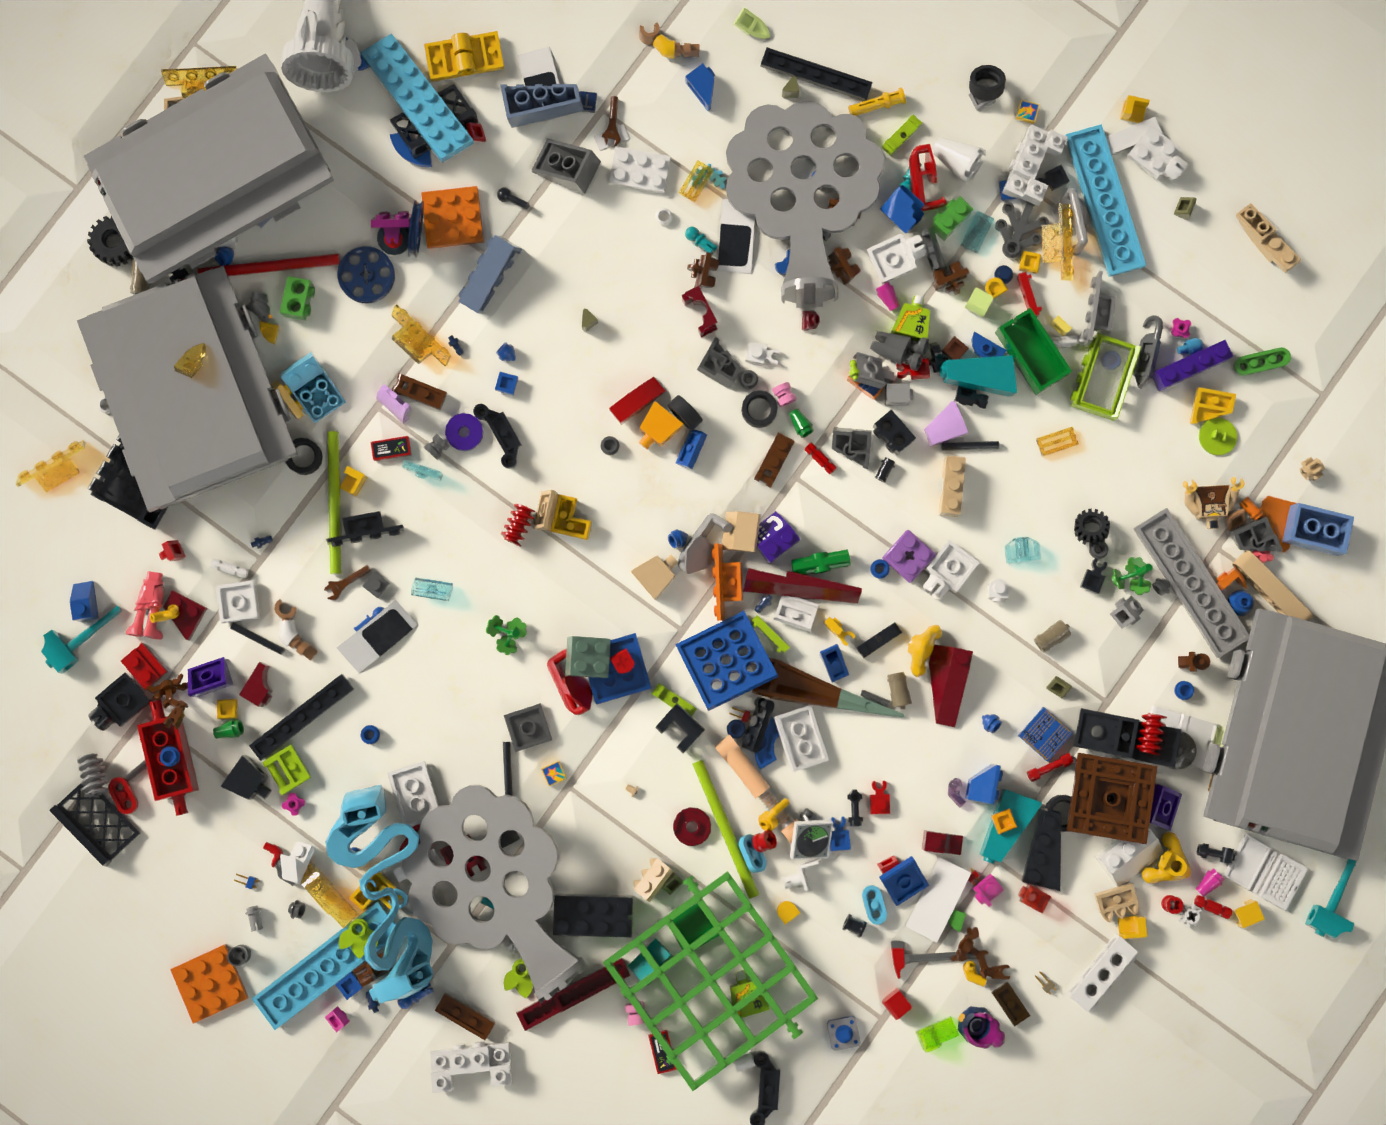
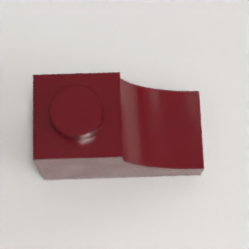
M264 662L257 664L239 693L241 697L258 707L267 706L272 699L271 693L273 692L267 683V673L270 666Z
M924 830L921 849L929 852L961 855L963 836Z

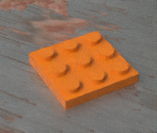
M477 186L421 192L422 201H424V224L428 249L484 243Z
M226 944L170 969L193 1024L249 998L236 966H232L227 960L229 950Z

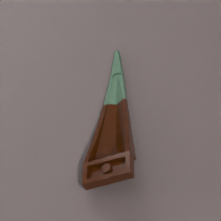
M770 657L769 659L778 677L753 689L751 692L773 700L900 718L904 717L903 713L855 695L781 660Z

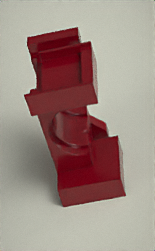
M699 285L681 295L684 306L693 302L694 305H702L707 310L705 315L702 316L703 325L698 327V333L701 338L718 330L716 326L718 321Z

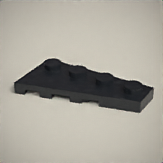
M1041 807L1021 880L1023 883L1060 891L1061 812Z

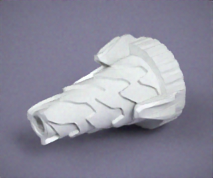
M305 0L304 9H301L300 19L296 27L295 38L288 41L283 47L282 73L288 81L300 88L315 92L341 90L351 83L355 73L358 72V67L361 66V57L355 40L353 38L346 40V36H344L345 22L342 21L343 8L340 7V0Z

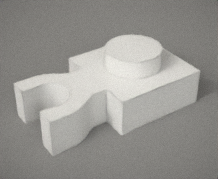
M749 342L745 361L764 365L766 360L773 365H777L778 360L772 359L771 356L773 354L779 355L780 350H767L768 345Z

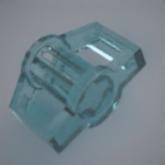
M1030 537L1014 538L1004 546L1006 564L1041 560L1039 542ZM1028 540L1033 542L1035 556H1030ZM1015 542L1016 558L1014 559L1011 557L1010 545ZM1021 542L1023 544L1024 556H1022Z

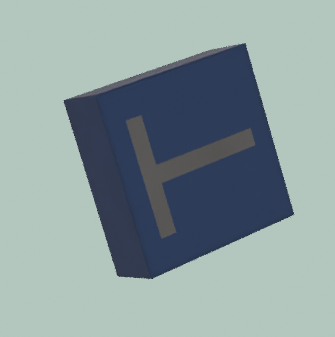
M580 91L584 108L582 112L595 113L597 93Z

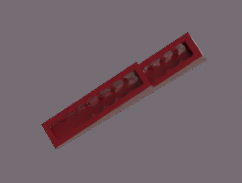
M748 568L743 592L858 604L862 588L787 571L786 576Z
M622 958L613 963L624 979L631 976ZM604 966L567 985L562 990L559 989L552 998L547 1001L545 999L542 1004L538 1000L520 1009L516 1014L524 1031L617 982Z

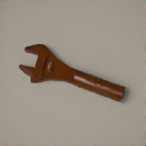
M611 96L609 125L602 134L606 145L608 139L615 140L614 147L621 141L616 127L617 96Z
M366 565L343 580L329 581L324 591L331 588L334 595L327 599L337 600L349 584L371 571L370 567Z

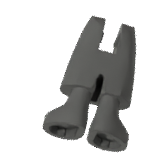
M877 331L875 335L877 341L872 342L870 349L878 355L900 365L903 362L908 363L912 370L917 371L922 364V358L926 355L929 338L923 337L915 344L912 343V337Z

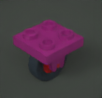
M388 211L379 212V214L371 219V228H380L377 233V242L385 253L399 255L408 249L409 229L407 227H410L411 221L409 211H400L395 215H390Z

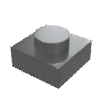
M373 572L362 587L376 598H379L390 583L376 572Z

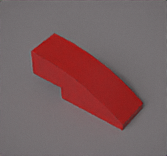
M652 377L609 408V411L620 425H623L666 391L655 377Z

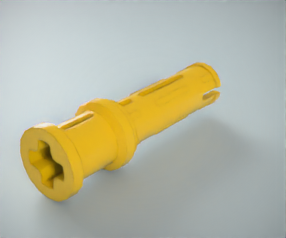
M900 87L897 91L891 93L884 92L880 97L849 105V113L857 116L884 107L885 109H890L891 106L900 103L906 104L903 88Z

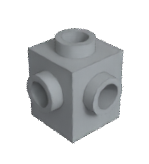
M1131 595L1126 600L1124 597L1114 604L1116 608L1110 615L1123 629L1128 624L1134 625L1141 619L1139 615L1144 609Z

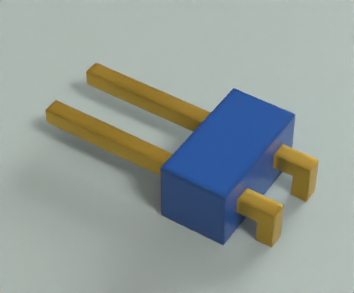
M236 873L237 876L246 878L248 881L244 883L234 879L235 882L244 884L249 889L257 888V886H254L255 882H259L256 880V877H246Z

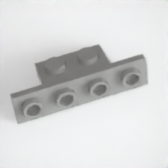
M1100 270L1096 277H1092L1090 288H1093V292L1088 298L1090 311H1087L1085 322L1088 324L1082 336V339L1085 340L1084 347L1087 348L1093 340L1094 331L1109 334L1112 328L1116 296L1100 293L1103 271Z

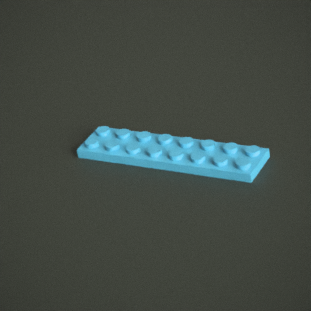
M392 33L360 52L362 58L442 163L474 144L471 136Z
M1102 124L1066 134L1065 136L1068 137L1066 144L1091 218L1108 277L1144 268L1146 262Z
M378 901L356 919H364L368 923L369 929L374 931L388 916V913ZM394 921L379 938L378 945L375 947L376 952L386 945L390 932L396 924ZM350 923L252 998L274 1030L278 1029L365 961V955L357 958L351 946L339 949L340 935L343 931L349 929ZM357 925L356 930L361 932L362 926Z

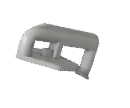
M1069 188L1054 207L1053 215L1055 223L1060 228H1075L1078 243L1072 246L1071 253L1074 256H1078L1088 243L1085 226L1089 225L1091 218L1085 202L1079 199L1076 189Z
M714 513L707 515L681 551L678 559L679 568L687 574L708 568L714 560L712 558V548H714V545L706 537L715 524L720 526L723 532H730L733 528L731 523Z

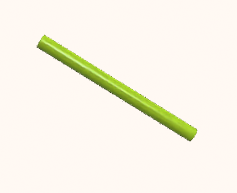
M337 431L327 432L329 538L341 536L339 432ZM330 544V574H342L341 546L332 547Z
M703 759L692 763L748 898H754L760 895L740 851L739 844Z

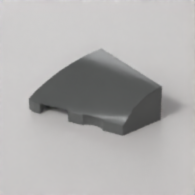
M931 228L923 229L922 236L928 250L927 258L932 272L934 273V271L941 268L943 270L947 269L935 231Z
M715 337L697 371L730 389L741 367L732 359L728 350L724 351L719 344V338Z
M834 427L832 450L842 453L847 459L857 462L864 469H868L872 430Z
M1266 516L1229 531L1239 550L1283 551L1278 537L1273 533Z

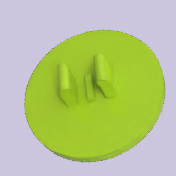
M1224 418L1209 419L1199 430V442L1202 448L1209 454L1224 455L1230 452L1236 445L1237 432L1233 424Z

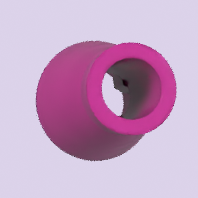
M889 282L876 289V295L888 307L889 311L900 306L894 287Z
M1213 868L1211 871H1207L1195 889L1205 897L1208 893L1221 886L1225 879Z

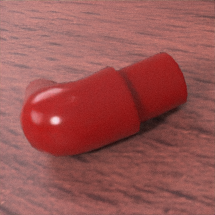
M266 842L263 849L274 855L271 866L274 868L281 859L280 855L283 854V850L275 844Z

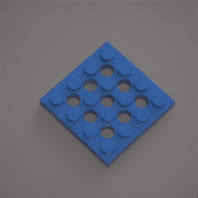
M745 611L675 644L708 711L778 677ZM735 632L741 634L740 638L737 640H732L730 638L731 635ZM716 641L723 642V646L719 649L714 648L713 644ZM747 648L749 652L745 656H740V649ZM700 649L706 650V654L703 657H697L696 652ZM724 657L732 658L731 662L727 665L722 664L721 660ZM750 664L757 665V669L754 672L747 671V667ZM708 665L714 666V670L711 673H705L704 668ZM732 673L740 674V677L735 681L729 679ZM716 681L722 682V686L719 689H713L712 684Z

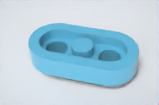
M748 834L739 840L740 851L751 872H762L767 866L764 853H759L755 850L752 842L754 835Z
M868 885L862 891L867 918L871 923L879 925L887 918L884 900L878 887ZM870 891L875 893L874 898L868 897ZM878 910L880 916L874 917L873 912Z

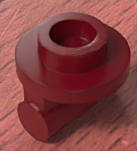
M802 311V330L816 329L820 323V317L816 311Z

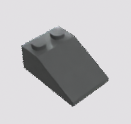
M547 139L531 171L569 190L585 194L601 160L590 149Z

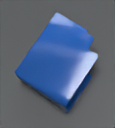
M900 185L880 210L906 234L922 220L924 212L921 208L924 206V203L904 185Z

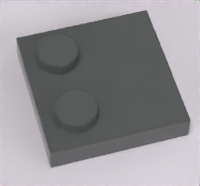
M541 703L503 715L515 752L552 740Z

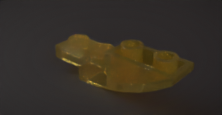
M310 860L301 884L328 915L330 914L342 928H345L359 913Z

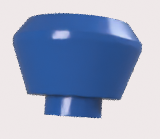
M1245 590L1234 591L1228 598V603L1237 616H1245L1253 610L1254 599Z

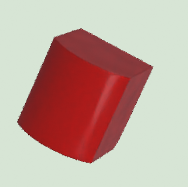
M627 649L610 657L619 674H627L635 666V662Z
M898 988L882 1000V1004L895 1020L900 1019L912 1009L911 1004Z

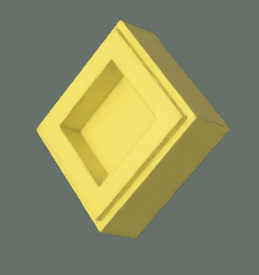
M1059 315L1050 324L1061 336H1065L1072 329Z

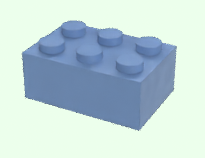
M1302 503L1290 505L1282 542L1335 556L1347 554L1354 516Z

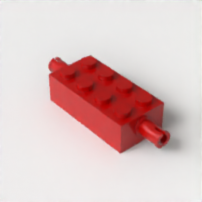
M162 700L150 702L153 720L139 724L137 728L154 800L160 801L170 798L173 800L176 816L187 814L189 812L184 796L187 793L198 791L199 787L184 724L182 721L179 729H175L172 724L170 728H167L164 724L167 716L164 714ZM166 747H175L180 752V760L174 766H165L160 760V753Z

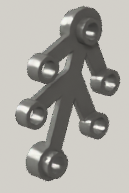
M1026 201V206L1019 221L1014 212V205L1011 202H1006L1003 205L1002 212L1008 216L1014 230L1013 237L1011 238L1006 228L1007 222L1004 219L997 220L995 229L1001 233L1004 240L1002 252L1007 258H1016L1020 254L1021 249L1031 245L1038 246L1041 243L1042 236L1038 233L1019 242L1021 235L1038 228L1045 229L1049 224V219L1042 216L1037 221L1026 225L1035 204ZM1005 206H1010L1011 211H1007ZM1040 220H1044L1046 225H1041ZM998 223H1003L1004 228H1000ZM1033 237H1037L1039 242H1034ZM1008 247H1013L1014 252H1010Z

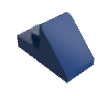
M838 644L820 651L819 656L825 665L832 683L849 675Z

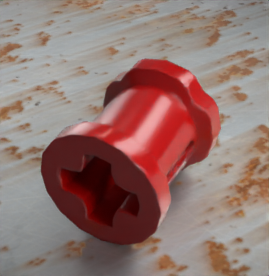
M1166 895L1161 901V906L1166 912L1179 914L1183 910V901L1179 897ZM1171 901H1174V908H1171Z

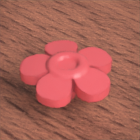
M1252 551L1262 563L1272 561L1274 558L1270 554L1271 551Z

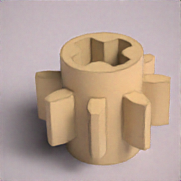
M1310 457L1301 462L1303 467L1300 468V473L1306 480L1312 479V481H1315L1324 476L1322 471L1325 470V467L1318 458L1313 460Z

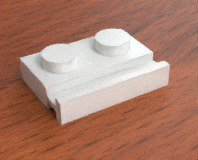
M781 596L773 620L810 632L819 604L798 597Z

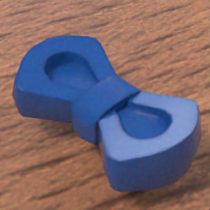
M790 249L787 250L786 257L782 262L775 263V269L781 275H786Z

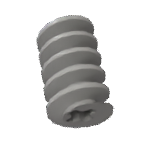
M87 754L77 759V763L80 764L78 767L81 771L80 778L83 779L81 785L84 786L82 788L83 793H85L84 797L99 796L109 791V788H102L103 785L107 784V781L101 780V778L106 776V773H100L101 770L105 769V766L98 765L103 762V758H97L98 754Z

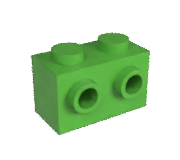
M961 196L956 200L953 198L946 205L947 209L943 213L939 212L932 219L934 223L931 229L943 241L973 211V208Z

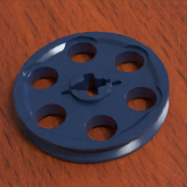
M414 200L409 229L408 257L414 255L415 258L418 257L423 226L424 201L417 203V200Z
M361 246L352 249L341 259L337 270V278L341 289L350 299L367 304L377 302L387 296L394 285L395 270L391 260L383 251L375 247ZM372 253L379 255L377 262L372 263L369 261V256ZM352 256H359L360 262L353 265L350 263ZM365 265L368 273L371 274L368 275L367 281L364 276H361L365 273ZM388 268L390 270L389 276H380L381 269ZM347 272L353 275L352 280L349 282H345L342 279L343 275ZM375 285L382 286L383 290L380 294L372 292ZM355 288H363V295L355 296L353 293Z

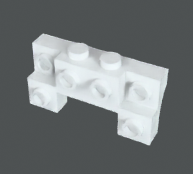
M1031 124L1023 142L1019 143L1015 151L1018 155L1009 166L1011 172L1002 193L1039 206L1048 188V185L1035 180L1044 155L1047 152L1059 157L1068 137L1052 129L1047 132Z
M485 1041L473 1042L471 1046L459 1043L454 1044L453 1048L430 1051L432 1093L453 1091L452 1075L490 1071L491 1087L512 1084L509 1041L485 1044Z

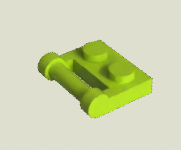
M293 744L262 762L278 785L281 796L312 778ZM277 760L290 781L288 785H286L274 765V762Z

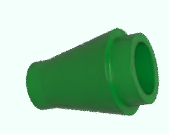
M795 409L789 414L795 431L801 438L807 437L814 431L813 424L799 409Z
M236 719L213 728V735L216 739L239 738L244 733L242 721Z

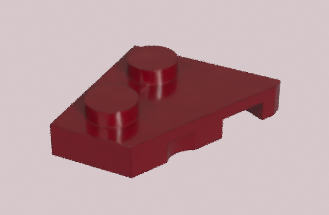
M172 590L163 608L168 610L170 605L179 607V616L172 619V621L184 638L190 641L208 608Z

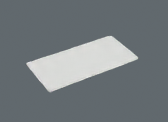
M624 125L618 126L617 131L621 138V143L628 140L629 136ZM604 132L593 136L599 150L615 145V140L608 139L606 145L602 137Z

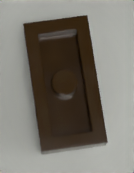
M1005 982L991 992L1014 1027L1031 1016L1008 982Z

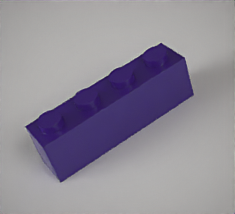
M1225 339L1156 370L1153 374V380L1160 392L1218 366L1234 356Z

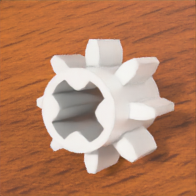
M1192 903L1190 907L1183 904V910L1179 913L1181 918L1178 922H1185V927L1187 928L1191 924L1198 927L1197 922L1203 920L1199 914L1202 910H1195V904ZM1188 912L1193 913V914L1191 915V918H1192L1191 920L1187 918V917H1189V913H1188Z

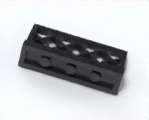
M455 84L438 92V95L445 104L453 105L452 113L465 130H467L466 123H478L475 110L469 106ZM454 91L456 94L455 101L446 99V95ZM457 106L465 107L467 110L462 114L455 113ZM404 112L390 119V123L414 159L431 150L418 130L410 129L411 121ZM407 120L408 124L406 128L399 127L397 122ZM408 134H417V139L409 142L407 139Z
M80 783L49 811L102 866L107 867L141 833L103 794L99 795V797H81V789L84 786ZM69 800H77L76 811H68L64 805ZM80 800H91V811H80ZM94 800H103L105 802V811H94ZM79 814H90V825H81L79 823ZM94 814H104V825H93ZM108 814H116L118 816V825H107ZM108 827H118L117 839H106ZM121 827H129L134 832L128 839H120ZM93 828H104L103 839H95L92 836ZM106 841H117V849L110 855L106 851Z

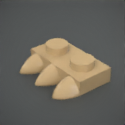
M658 858L650 859V869H642L643 878L641 880H633L634 890L648 902L652 901L673 872L669 866Z
M1132 883L1094 894L1100 914L1109 923L1112 921L1113 911L1121 919L1126 914V907L1134 915L1138 912L1139 903Z

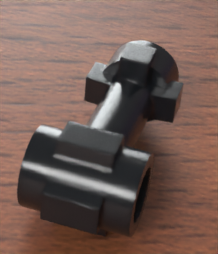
M852 789L847 794V799L851 801L852 817H848V822H850V826H862L863 817H859V801L862 799V794L857 789Z
M1205 843L1198 844L1196 851L1197 855L1201 858L1206 859L1207 855L1220 858V862L1231 865L1232 861L1235 860L1236 854L1234 849L1222 847V850L1209 848V844Z

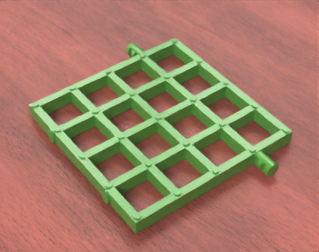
M728 871L701 891L697 887L699 885L698 882L693 881V875L685 879L683 884L688 885L687 890L689 892L692 891L694 896L603 961V964L621 988L620 991L623 996L631 1002L667 1054L666 1057L669 1062L674 1064L692 1091L699 1088L784 1024L788 1027L786 1030L792 1032L791 1037L793 1039L800 1036L803 1031L797 1028L799 1025L797 1022L794 1023L792 1018L818 1000L817 995ZM727 881L743 903V906L719 922L703 900V897ZM697 902L714 927L689 944L673 919ZM748 911L765 936L743 952H740L724 928ZM667 924L684 949L659 966L643 941ZM718 933L735 958L713 974H710L694 950ZM770 942L787 966L762 983L746 961V958ZM637 946L654 971L630 988L613 963ZM689 955L705 980L681 996L665 974V971ZM740 964L757 988L732 1005L716 980ZM792 972L808 997L784 1014L768 992V989ZM659 977L675 1002L651 1018L635 996V993ZM710 986L727 1010L702 1027L686 1002ZM762 994L778 1019L754 1036L738 1011ZM680 1008L696 1030V1033L672 1049L656 1024ZM732 1016L748 1041L724 1058L708 1033ZM702 1039L718 1063L694 1080L678 1055Z

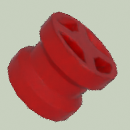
M771 830L755 834L752 839L753 846L759 853H763L767 849H774L777 845L776 836Z

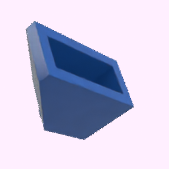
M702 63L685 76V83L704 108L709 111L712 104L715 74L710 67H706Z
M88 581L73 584L69 601L72 620L83 622L99 619L94 582Z

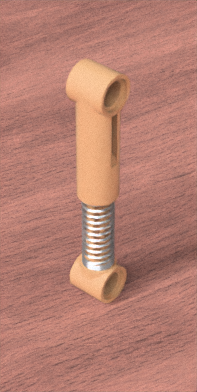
M728 735L715 748L742 780L754 798L762 800L761 803L763 802V805H766L767 811H771L778 804L774 794H771L772 791H769L771 786L753 766L734 739ZM783 809L776 818L779 822L778 824H781V832L792 844L794 821L798 820L791 818L789 813Z

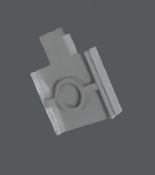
M857 352L853 358L857 361V369L860 370L856 382L880 389L886 383L895 382L894 372L885 370L882 367L884 359Z

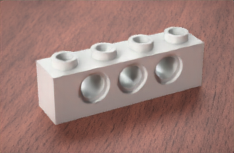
M1115 934L1068 990L1066 995L1086 1012L1094 1010L1099 1004L1098 1000L1102 995L1105 996L1112 987L1110 985L1122 977L1124 968L1136 960L1137 956L1135 955L1138 951L1122 937ZM1118 954L1120 960L1117 964H1113L1112 957ZM1106 969L1107 977L1100 979V971ZM1093 984L1095 991L1092 994H1087V987Z

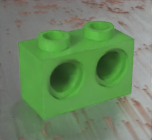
M288 276L280 313L287 318L306 321L307 316H310L311 298L315 295L314 284L310 280ZM304 286V291L298 294L297 289ZM300 304V310L293 312V307Z

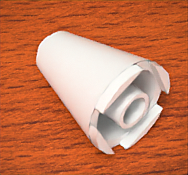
M943 137L939 140L936 139L932 145L933 155L967 184L970 183L968 179L973 180L984 162L981 160L982 155L986 156V150L981 147Z

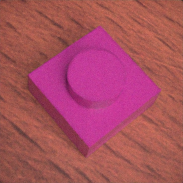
M338 1006L325 1016V1019L336 1033L350 1022L346 1013Z

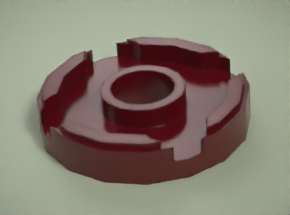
M689 807L676 815L673 822V831L681 843L686 846H697L708 839L711 833V821L703 810ZM695 821L698 824V829L695 832H689L686 827L688 822Z

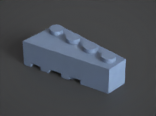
M500 84L506 116L511 128L584 111L577 84H552V86H543L542 84H535V86H524V84L507 86V84Z
M497 235L491 237L487 242L485 254L480 255L476 270L470 273L467 286L463 287L459 293L460 299L458 302L480 314L483 313L495 294L493 288L498 287L502 283L504 271H507L514 264V255L516 253L520 254L522 251L521 247Z

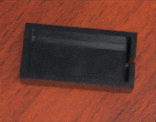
M556 893L554 895L553 935L632 938L633 917L628 918V915H633L634 896Z

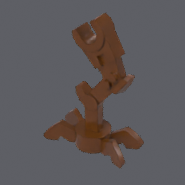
M182 673L178 675L177 679L164 680L155 687H146L149 692L154 694V700H160L163 695L166 696V699L163 701L165 709L169 705L175 707L164 720L167 728H170L172 724L175 729H179L185 716L184 710L188 708L187 703L182 700L177 701L173 697L176 690L185 691L188 689V682L180 684L183 679Z
M968 927L966 930L967 935L960 941L956 955H953L950 960L952 962L967 960L966 954L969 952L978 959L982 978L989 976L992 979H1010V976L1003 974L1005 968H1010L1009 965L988 967L985 955L989 952L986 950L979 951L973 947V940L979 937L978 927L973 929Z

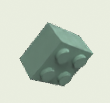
M580 636L567 637L565 676L608 678L611 639Z

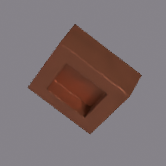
M954 336L942 349V352L951 360L960 359L969 348Z

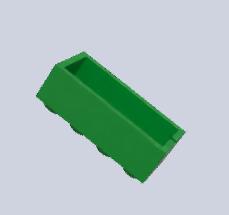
M1031 308L1001 325L995 331L1008 354L1013 355L1015 365L1035 395L1043 392L1072 372Z

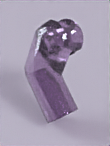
M954 778L948 784L947 794L960 808L966 801L960 795L962 781L959 778Z

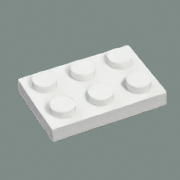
M615 146L609 185L664 194L671 156Z
M811 705L774 717L791 772L829 761Z
M425 761L387 773L402 824H410V826L420 824L429 811L439 806Z

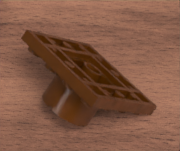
M1078 753L1067 831L1147 845L1158 766ZM1108 795L1111 796V801H1110V802L1107 801V796H1108Z

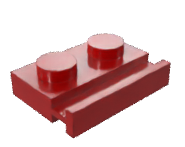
M140 643L137 648L133 649L121 660V663L144 690H147V686L154 685L168 672L144 643Z

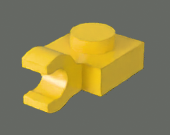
M829 617L823 623L841 640L844 646L848 645L845 641V636L849 635L852 639L855 638L854 633L843 631L841 628L843 625L835 617L833 619Z

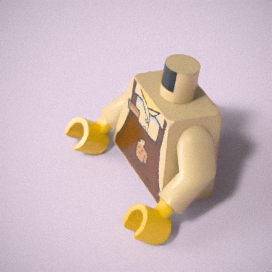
M1235 477L1231 478L1233 485L1231 488L1230 485L1198 486L1193 479L1191 480L1192 484L1189 486L1184 481L1183 487L1186 489L1185 506L1192 515H1195L1196 519H1206L1207 529L1219 528L1218 518H1223L1231 512L1237 501L1240 489L1245 485L1242 478L1238 484H1235Z

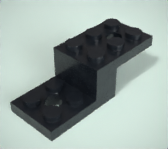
M1081 708L1073 746L1175 768L1182 729L1167 726L1160 727L1159 729L1164 731V734H1159L1158 737L1163 739L1164 747L1162 750H1155L1159 755L1148 754L1135 748L1137 745H1142V743L1137 741V738L1143 737L1138 731L1145 729L1140 726L1141 720ZM1095 726L1102 728V734L1099 737L1092 735V729Z

